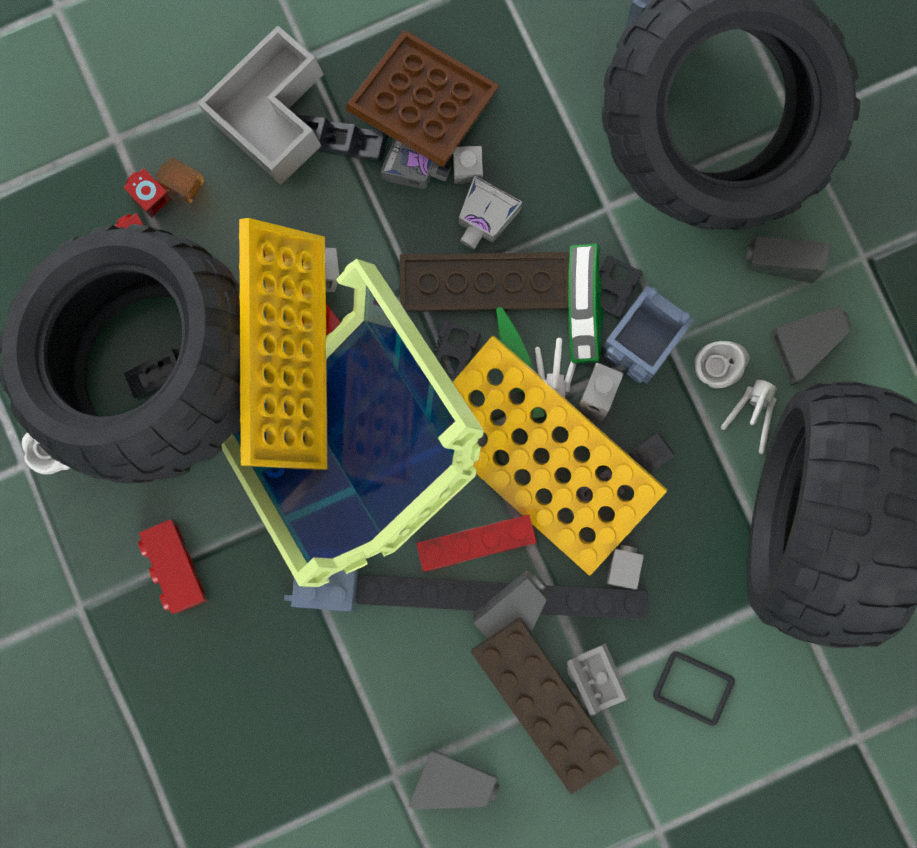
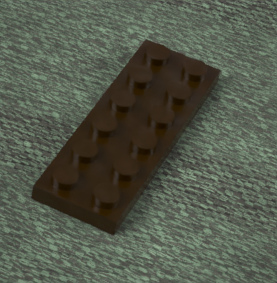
M569 252L400 254V304L405 312L496 311V308L502 307L504 311L569 310L570 254Z
M518 618L471 649L474 658L570 794L575 793L620 764V759L521 618Z

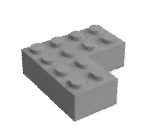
M279 26L267 35L197 103L210 122L280 185L321 147L313 130L291 112L289 108L324 74L316 58Z

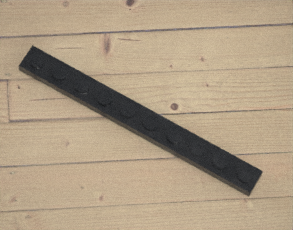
M359 575L357 604L477 611L510 583ZM546 585L547 601L540 613L544 615L647 620L648 591Z

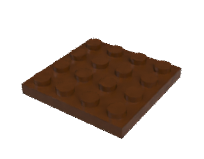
M403 30L347 103L346 111L444 167L497 93L499 85L413 34Z

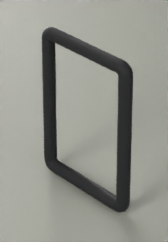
M673 651L656 686L653 697L660 703L714 726L718 723L735 680L729 674L681 652ZM675 657L729 681L712 720L659 696Z

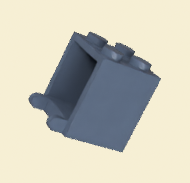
M649 286L644 289L606 340L601 350L605 353L604 358L614 366L620 364L628 370L627 375L638 383L643 381L646 384L654 376L694 321L690 317L691 314L689 312H683L658 294L657 289L654 287L650 288Z
M304 547L310 559L313 557L333 559L348 552L346 550ZM343 569L331 575L329 583L320 587L299 586L294 578L292 595H284V601H292L291 607L356 612L359 569L348 574Z

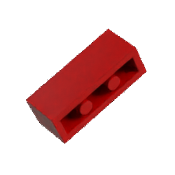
M170 519L139 532L141 540L138 541V545L142 555L149 557L152 565L149 568V573L153 582L160 584L163 594L159 596L166 611L170 610L171 614H178L208 601L177 522Z

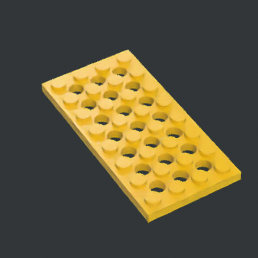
M252 218L239 219L241 466L327 469L325 237ZM265 431H266V434H267V439H266V441H265V437H264Z
M492 336L452 382L488 437L487 444L480 446L479 459L473 465L476 469V474L521 515L529 514L531 523L589 576L668 491L497 337ZM494 368L501 370L504 376L502 383L499 385H495L489 380V372ZM513 388H520L524 391L525 400L523 403L516 404L511 400L510 392ZM474 390H479L484 394L485 401L482 406H476L471 402L470 396ZM441 400L439 418L448 429L453 424L452 415ZM535 407H541L546 411L547 418L545 422L537 423L533 420L532 410ZM495 409L505 412L506 422L503 425H497L493 422L492 413ZM426 414L422 417L419 423L426 417ZM432 425L428 431L438 439L439 434ZM562 426L567 429L569 434L567 441L558 442L555 440L553 431L556 427ZM521 428L527 432L528 440L525 444L515 442L513 439L515 429ZM576 447H587L590 451L589 460L579 461L575 457ZM537 448H544L549 452L550 458L547 463H539L535 459L534 453ZM497 450H504L508 453L509 462L507 465H500L495 461ZM606 465L611 469L612 478L610 480L603 481L598 478L596 470L599 466ZM565 467L571 472V480L569 482L563 483L557 479L556 471L558 468ZM519 469H525L530 473L531 480L528 484H521L517 481L516 472ZM622 485L631 486L634 490V497L630 500H623L618 494L619 487ZM580 487H588L592 490L593 498L591 501L583 502L579 499L577 492ZM546 488L552 493V501L545 504L539 501L537 497L539 489ZM603 506L611 507L615 512L614 519L611 521L602 520L599 516L600 508ZM562 508L571 509L574 513L573 521L570 523L561 521L559 510ZM584 527L592 528L596 534L595 540L592 542L584 541L580 536L581 529Z

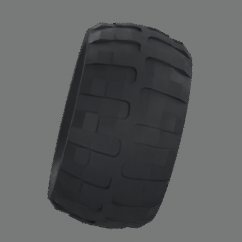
M652 0L643 8L642 13H640L632 25H628L616 45L617 50L604 76L603 88H605L604 106H602V123L604 132L608 136L613 161L639 197L658 211L694 227L708 230H744L765 224V221L780 219L794 213L802 207L801 203L810 196L819 194L832 180L830 174L835 169L838 161L845 160L852 141L848 139L853 121H858L860 112V99L856 97L855 80L859 79L855 60L847 52L846 46L843 43L845 40L843 33L828 15H824L819 10L820 7L813 0ZM740 29L759 39L771 51L780 67L785 86V104L782 119L768 145L749 162L728 171L701 172L693 167L681 154L671 134L668 119V101L671 86L681 64L697 46L719 33Z
M131 224L127 228L107 225L93 229L89 235L80 238L75 236L58 246L54 253L44 261H40L30 272L29 278L11 302L5 328L1 333L0 352L2 353V367L0 369V382L3 391L12 400L10 409L14 417L25 431L40 443L39 446L50 457L79 473L93 478L124 484L153 482L154 479H172L188 473L192 465L202 461L208 462L222 450V444L233 432L238 433L241 429L240 285L226 265L202 246L188 238L175 236L168 231L145 225ZM155 297L174 298L181 316L182 343L171 375L152 398L136 409L120 415L100 417L92 405L87 388L88 360L100 332L115 315L136 302Z
M855 381L832 382L831 384L815 382L796 392L787 403L776 426L764 462L748 543L746 571L748 600L762 623L778 628L780 632L800 641L831 648H857L859 646H879L899 634L911 619L917 608V403H914L910 398L890 389Z

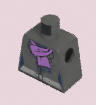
M394 139L382 167L381 177L382 180L426 189L431 177L446 182L452 166L445 164L444 167H441Z

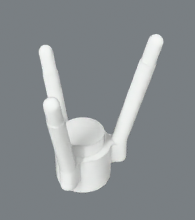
M557 338L553 374H547V379H545L541 349L539 347L535 348L538 375L565 398V392H570V383L576 364H573L572 361L570 362L564 381V375L559 374L562 339Z
M756 380L753 387H747L744 396L721 425V429L725 430L750 398V404L755 406L750 421L751 426L756 424L761 410L766 409L759 454H764L773 407L777 400L774 397L777 388L769 382Z

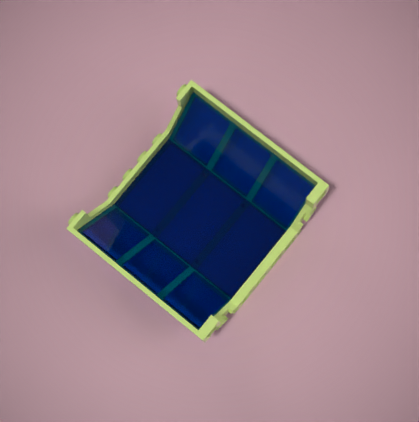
M355 259L352 263L348 264L344 272L336 279L341 285L355 288L353 311L347 314L340 325L326 336L327 469L241 466V429L237 434L233 432L222 444L225 456L299 586L320 587L329 583L331 575L343 569L346 574L367 565V558L380 552L384 557L394 553L475 477L476 469L473 465L479 459L481 448L478 444V439L483 437L484 432L376 266L359 259ZM266 431L264 433L265 441L267 439Z

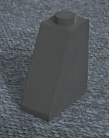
M757 236L752 244L747 245L744 260L748 261L747 270L813 284L826 271L831 243Z
M840 305L779 326L771 332L790 385H794L802 380L850 333V318L845 311H842Z
M525 570L474 613V624L489 638L518 618H521L530 632H532L547 601L546 584L537 574L532 576L528 570Z
M432 749L408 807L412 809L486 807L488 800L494 802L500 785L496 784L497 777Z

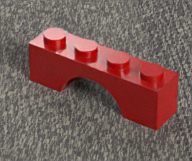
M528 514L418 542L416 545L422 569L425 573L472 559L535 545L537 542L530 515Z

